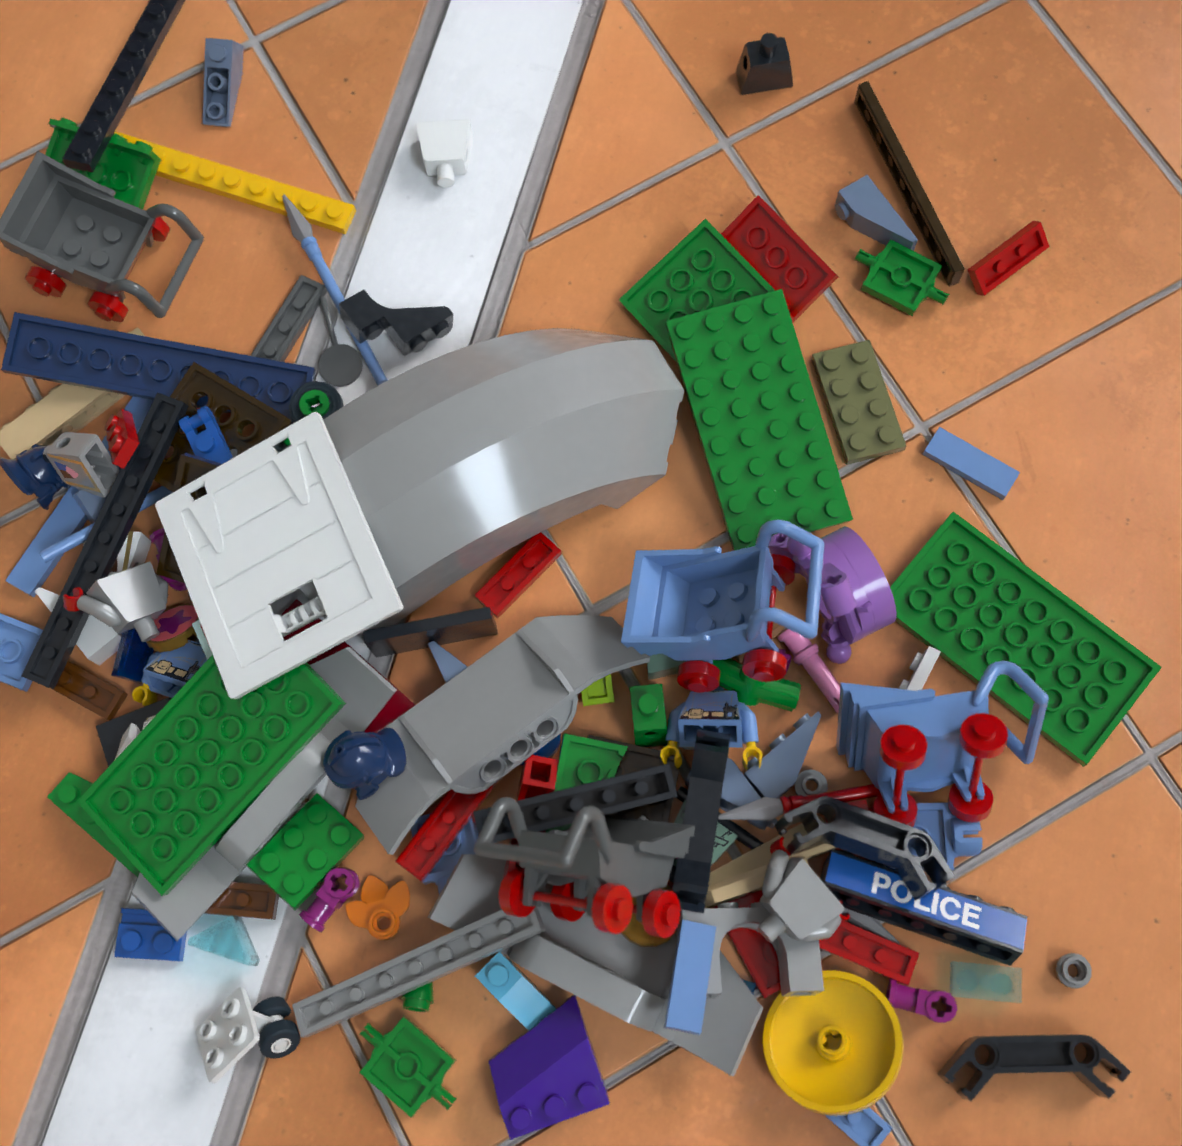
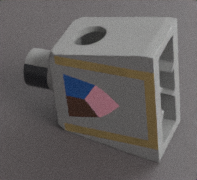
M64 432L52 445H48L43 452L44 461L53 465L63 482L99 497L105 498L108 495L119 474L118 467L112 464L110 454L96 434Z

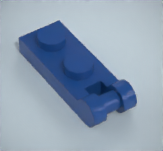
M205 405L199 408L197 414L192 417L185 416L178 420L195 456L221 464L233 458L218 423L208 406ZM205 424L206 430L198 433L196 428Z

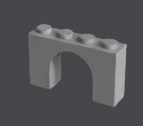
M734 902L718 904V908H705L704 913L680 910V919L676 928L677 940L682 920L716 927L706 998H716L722 994L719 951L726 933L737 928H749L759 932L757 927L770 915L760 902L752 903L751 908H738V903ZM783 931L772 942L778 957L781 996H815L823 992L824 984L819 940L809 942L796 940L789 937Z

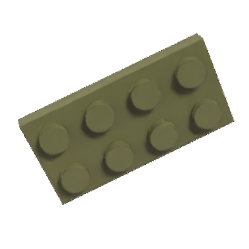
M870 340L814 353L811 360L846 465L904 451L906 443Z

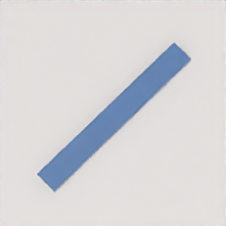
M133 396L124 410L132 413L138 434L154 400ZM106 435L102 440V443L104 444L105 448L110 454V451L108 450L109 445L108 441L106 440ZM71 486L5 580L32 597H35V590L42 587L64 555L63 553L45 563L39 552L80 531L88 520L73 498V495L79 491L76 487Z

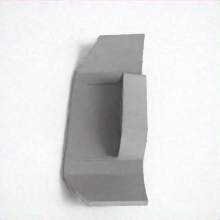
M558 615L534 618L385 727L394 729L403 742L407 757L405 770L399 776L387 777L379 784V789L372 796L363 800L357 798L355 807L386 852L393 855L417 819L435 800L450 789L463 794H475L489 788L568 728L577 710L578 693L593 682L611 673L650 662V656L640 654L633 647L627 648L621 643L623 628L612 617Z
M350 647L310 665L346 704L301 753L272 780L244 814L168 895L161 896L148 880L139 873L132 889V895L176 941L222 895L245 869L250 860L266 845L327 775L324 770L323 760L330 743L345 730H351L352 733L364 732L397 691Z
M462 854L428 918L456 931L502 910L499 904V888L503 880L506 860L478 856L477 854ZM547 883L544 893L551 894L554 885ZM542 902L541 906L538 907L546 931L500 951L535 975L634 1026L652 1031L733 1077L763 1010V1007L723 953L719 951L722 994L716 998H706L701 1034L694 1035L664 1028L677 946V932L668 942L657 947H640L629 942L621 933L611 934L599 931L595 927L592 917L587 916L586 911L575 922L559 920L553 915L550 903Z

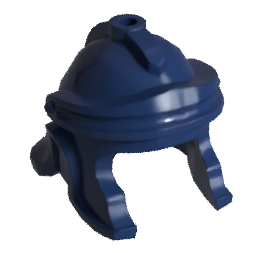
M35 444L32 446V449L17 454L14 459L0 457L1 467L14 484L26 495L34 493L38 497L37 503L45 510L49 509V505L53 501V496L56 492L62 489V487L68 489L71 487L62 481L52 464L44 461L43 452L47 446Z
M391 727L384 728L378 733H352L351 730H345L328 746L324 755L323 766L328 778L335 786L342 789L355 788L357 791L356 796L359 800H363L375 794L379 789V784L387 777H396L403 773L407 757L400 736Z

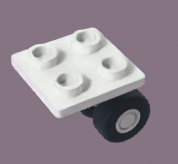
M238 987L197 1027L196 1036L209 1082L216 1083L257 1042L261 1053L265 1057L273 1059L284 1057L298 1047L300 1034L297 1025L290 1020H284L285 1017L291 1014V1009L284 998L270 997L264 999L252 1010L246 989Z

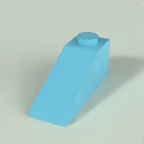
M500 951L475 975L487 990L528 1031L540 1023L542 1018L557 1009L523 972Z

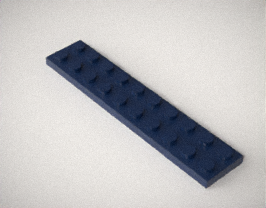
M14 312L1 368L4 373L154 400L157 392L170 397L193 362H196L291 420L289 425L294 424L289 411L291 396L305 383L313 382L315 376V368L17 312ZM208 396L201 397L198 400L197 408H201L208 403ZM226 410L223 413L231 414V410Z

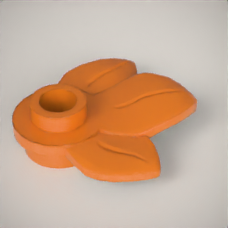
M372 875L367 876L362 887L361 901H352L345 905L349 920L357 927L367 928L369 933L376 939L387 940L392 938L400 928V917L409 908V887L405 881H400L389 889L382 880ZM387 917L390 921L389 927L382 930L379 927V921L381 918Z

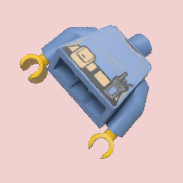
M188 640L186 645L178 649L152 654L146 667L143 669L144 673L141 679L143 685L136 687L132 691L133 700L142 703L143 706H148L157 701L156 693L173 698L207 661L199 640L198 642Z
M720 686L709 692L698 693L692 691L686 702L681 703L669 714L665 741H668V745L660 752L663 764H667V759L675 755L674 763L676 768H679L682 765V757L677 748L678 743H680V747H695L697 729L730 734L729 747L742 748L743 744H746L742 761L745 769H748L747 758L751 756L758 759L759 768L762 766L763 754L756 747V743L759 742L756 715L745 703L738 702L737 692L725 691Z

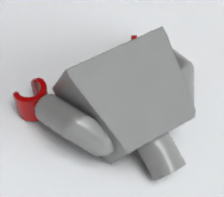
M147 562L96 580L86 592L87 595H83V590L80 587L73 589V597L63 594L64 608L72 612L84 611L112 627L117 633L135 628L142 642H147L160 634L153 620L157 619L166 609L168 583L154 572L151 562Z
M782 836L770 845L772 856L767 866L762 885L763 896L760 899V903L770 915L757 929L771 943L783 931L793 939L806 942L830 938L841 922L850 919V914L848 912L841 914L845 910L842 901H838L803 858L792 857L789 860L791 855L788 849H785L783 846L785 837Z

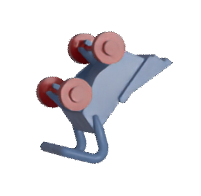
M771 520L761 526L756 546L725 553H721L722 548L718 546L706 549L636 551L621 643L627 648L633 647L640 654L650 656L662 653L675 661H685L678 668L677 682L683 688L693 692H709L719 687L720 670L713 665V660L730 659L743 653L745 655L742 671L746 676L761 682L777 681L784 678L786 675L787 659L783 654L779 653L778 647L772 641L773 622L808 639L816 637L824 557V541L821 538L788 521ZM772 534H784L811 548L805 621L775 608L776 590L784 591L785 586L795 580L796 564L786 556L770 553L768 547Z
M997 661L990 664L985 669L976 690L935 696L933 689L913 691L841 683L836 748L838 755L845 754L848 767H854V771L864 770L874 786L879 789L880 794L874 801L873 813L913 827L916 822L918 807L914 798L907 791L933 792L953 784L948 796V807L952 814L965 822H979L989 816L994 800L991 789L981 779L980 773L983 759H990L1000 755L1007 746L1024 764L1032 763L1049 697L1019 666L1008 661ZM1001 674L1011 677L1034 701L1024 744L1006 727L1003 721L989 714L988 694L997 677Z

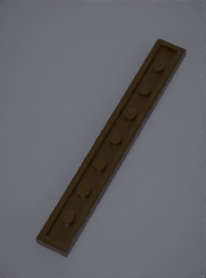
M869 81L860 83L856 93L855 104L935 262L942 265L940 271L947 285L950 287L958 284L965 268Z

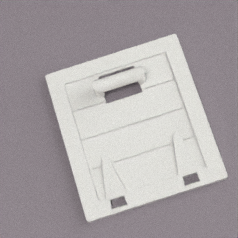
M317 412L309 414L155 503L220 675L231 699H238L403 610L402 602L322 416ZM289 438L291 446L277 453L274 446ZM205 486L207 494L194 501L191 493ZM313 581L319 596L284 615L273 614L270 606L271 603ZM327 614L328 618L284 641L283 637Z

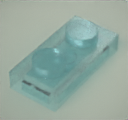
M952 961L950 962V994L953 997L1022 1003V968Z

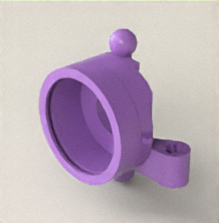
M842 527L821 538L824 541V557L819 611L825 619L822 625L823 632L821 637L828 643L826 652L829 660L837 664H842L849 660L852 654L850 644L894 623L896 620L895 601L878 561L863 539L849 527ZM777 533L773 535L768 547L770 553L792 559L796 564L795 573L803 575L808 586L811 548L784 534Z

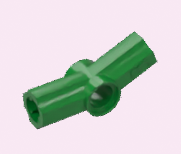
M732 659L713 660V665L720 670L719 686L729 691L737 692L738 702H743L749 706H756L760 702L791 712L796 708L801 690L800 683L786 679L761 682L746 676L742 671L743 665Z

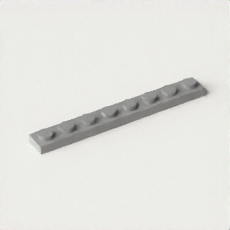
M535 907L530 915L523 918L507 915L503 910L497 911L292 1004L301 1038H308L546 931L538 907Z

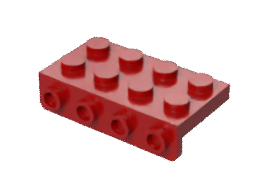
M759 195L721 233L775 290H783L792 323L839 277Z

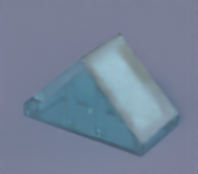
M231 916L190 937L187 943L189 946L249 966H258L260 961L242 917Z

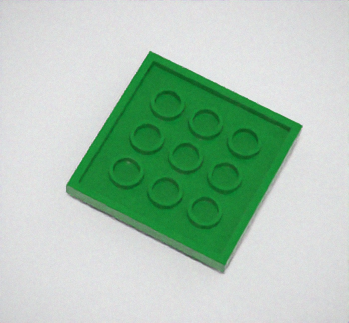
M705 218L629 289L619 301L676 362L665 326L667 320L775 291V289Z

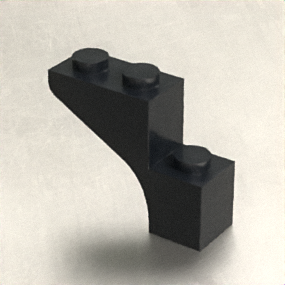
M365 289L339 303L341 319L360 344L366 340L376 339L385 330L404 356L411 352L421 351L429 341L436 337L442 338L446 336L453 328L454 314L446 306L387 308L375 302Z

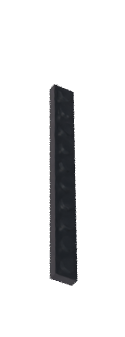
M185 0L149 1L62 159L65 166L93 173Z
M157 392L137 434L139 445L125 468L120 469L21 675L22 677L47 688L55 689L90 615L81 610L74 612L66 610L64 608L63 594L73 597V589L80 587L83 590V595H87L86 592L96 580L109 575L180 426L178 420L182 419L186 414L189 406L184 402Z

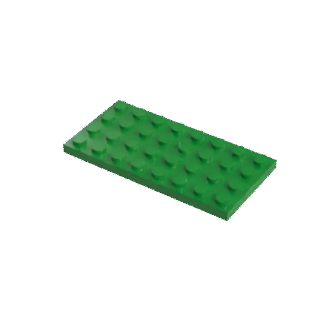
M783 290L771 291L667 320L665 326L733 551L756 546L761 526L771 520L788 521L809 533L852 521L851 510Z
M954 511L890 587L896 606L895 621L925 645L940 651L942 658L977 685L985 669L994 662L1008 661L1019 666L1049 697L1040 734L1083 767L1094 757L1162 668ZM1005 674L999 675L989 694L1029 724L1034 701L1011 677Z
M212 655L77 802L161 896L168 895L244 814L272 780L301 753L343 708L346 702L307 662L238 699H231Z

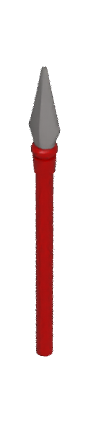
M874 784L805 796H782L779 799L763 797L720 814L718 819L771 821L820 797H832L843 802L877 797L880 791Z

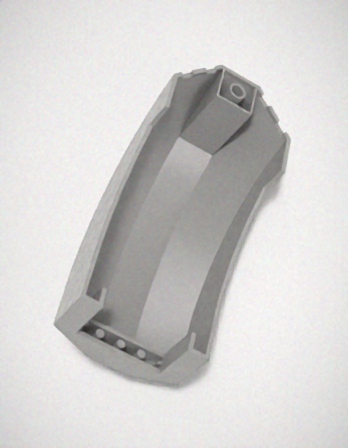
M569 328L539 329L504 335L472 344L418 365L359 396L323 420L403 605L402 611L367 630L397 624L444 589L510 548L602 504L618 509L666 475L668 462L666 461L670 444L673 445L678 422L676 416L679 402H682L684 389L654 341ZM313 581L300 587L309 600L319 596Z

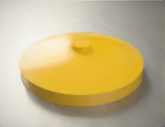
M826 970L822 971L823 992L815 996H781V993L777 996L765 1020L763 1049L766 1063L774 1080L794 1102L819 1114L832 1116L849 1115L867 1109L889 1091L901 1068L904 1049L903 1035L898 1017L892 1005L878 988L854 974Z

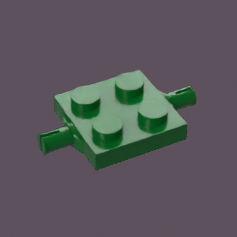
M891 239L885 249L877 254L876 257L862 249L859 250L855 257V261L870 267L869 274L863 282L861 290L912 317L919 305L927 298L944 305L949 294L934 287L935 279L942 265Z
M403 1016L395 1028L384 1036L368 1023L364 1027L366 1030H362L359 1035L364 1037L375 1048L371 1058L359 1073L411 1118L417 1113L423 1103L432 1097L448 1111L457 1098L441 1085L446 1073L456 1062V1059L406 1016Z

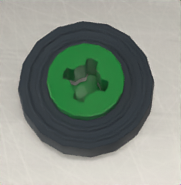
M314 381L305 383L294 392L290 399L289 411L294 423L313 412L319 413L324 420L344 405L342 397L333 386L326 382Z

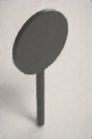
M321 296L320 301L332 346L321 355L319 372L327 383L338 387L347 386L356 381L360 376L363 367L362 358L353 347L346 344H338L326 298Z

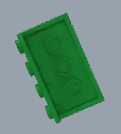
M61 117L60 121L50 118L48 124L54 131L45 155L65 165L62 158L79 127L75 122ZM114 133L93 173L71 168L96 183L116 192L114 198L143 209L161 159L152 151L153 147L141 141H136L135 144L129 143L126 138Z

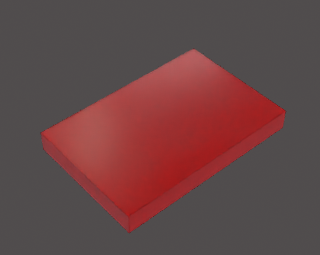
M760 890L728 902L738 903V908H751L752 903L760 902L763 892ZM737 928L727 932L763 999L780 990L778 957L772 943L760 932L749 928Z

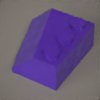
M574 994L565 1001L566 1003L553 1013L550 1012L526 1034L520 1035L489 1060L499 1108L510 1140L610 1104L608 1091L576 995Z

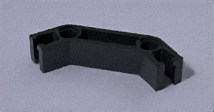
M697 729L683 824L695 825L694 837H690L688 854L685 853V858H677L672 892L679 899L680 909L699 913H704L730 734Z
M820 797L787 812L774 825L780 836L787 833L786 828L798 822L803 824L805 831L808 833L805 836H802L800 832L792 835L794 839L786 846L790 855L821 841L897 869L915 901L926 896L933 889L936 891L955 878L933 839L924 831L832 797ZM817 813L824 815L828 823L820 821ZM908 846L912 847L916 851L917 856L911 854V852L908 849ZM925 872L928 874V876H929L930 879L932 880V883L929 882V880H928V878H927Z
M1048 1034L970 1037L959 1047L937 1074L949 1084L955 1080L953 1075L965 1063L973 1068L975 1073L965 1087L959 1088L957 1091L963 1099L972 1101L996 1073L1073 1072L1096 1095L1110 1099L1115 1090L1101 1082L1093 1073V1068L1100 1061L1111 1070L1110 1074L1120 1082H1123L1131 1071L1091 1036ZM1078 1043L1083 1044L1086 1049V1057L1082 1062H1078L1074 1056V1048ZM979 1045H984L989 1052V1058L984 1064H979L974 1056L975 1050Z

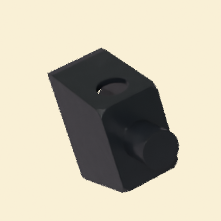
M766 33L761 37V40L748 42L744 45L736 68L741 95L793 87L791 62L784 37H777L773 33Z

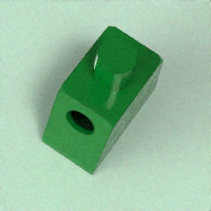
M662 684L631 686L630 699L635 745L642 747L667 746V741H665L667 724ZM648 732H657L656 734L645 735Z

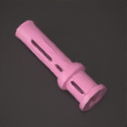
M787 629L777 639L780 642H784L794 655L793 661L795 664L803 665L837 714L839 712L840 684L817 654L819 652L818 645L812 644L808 638Z

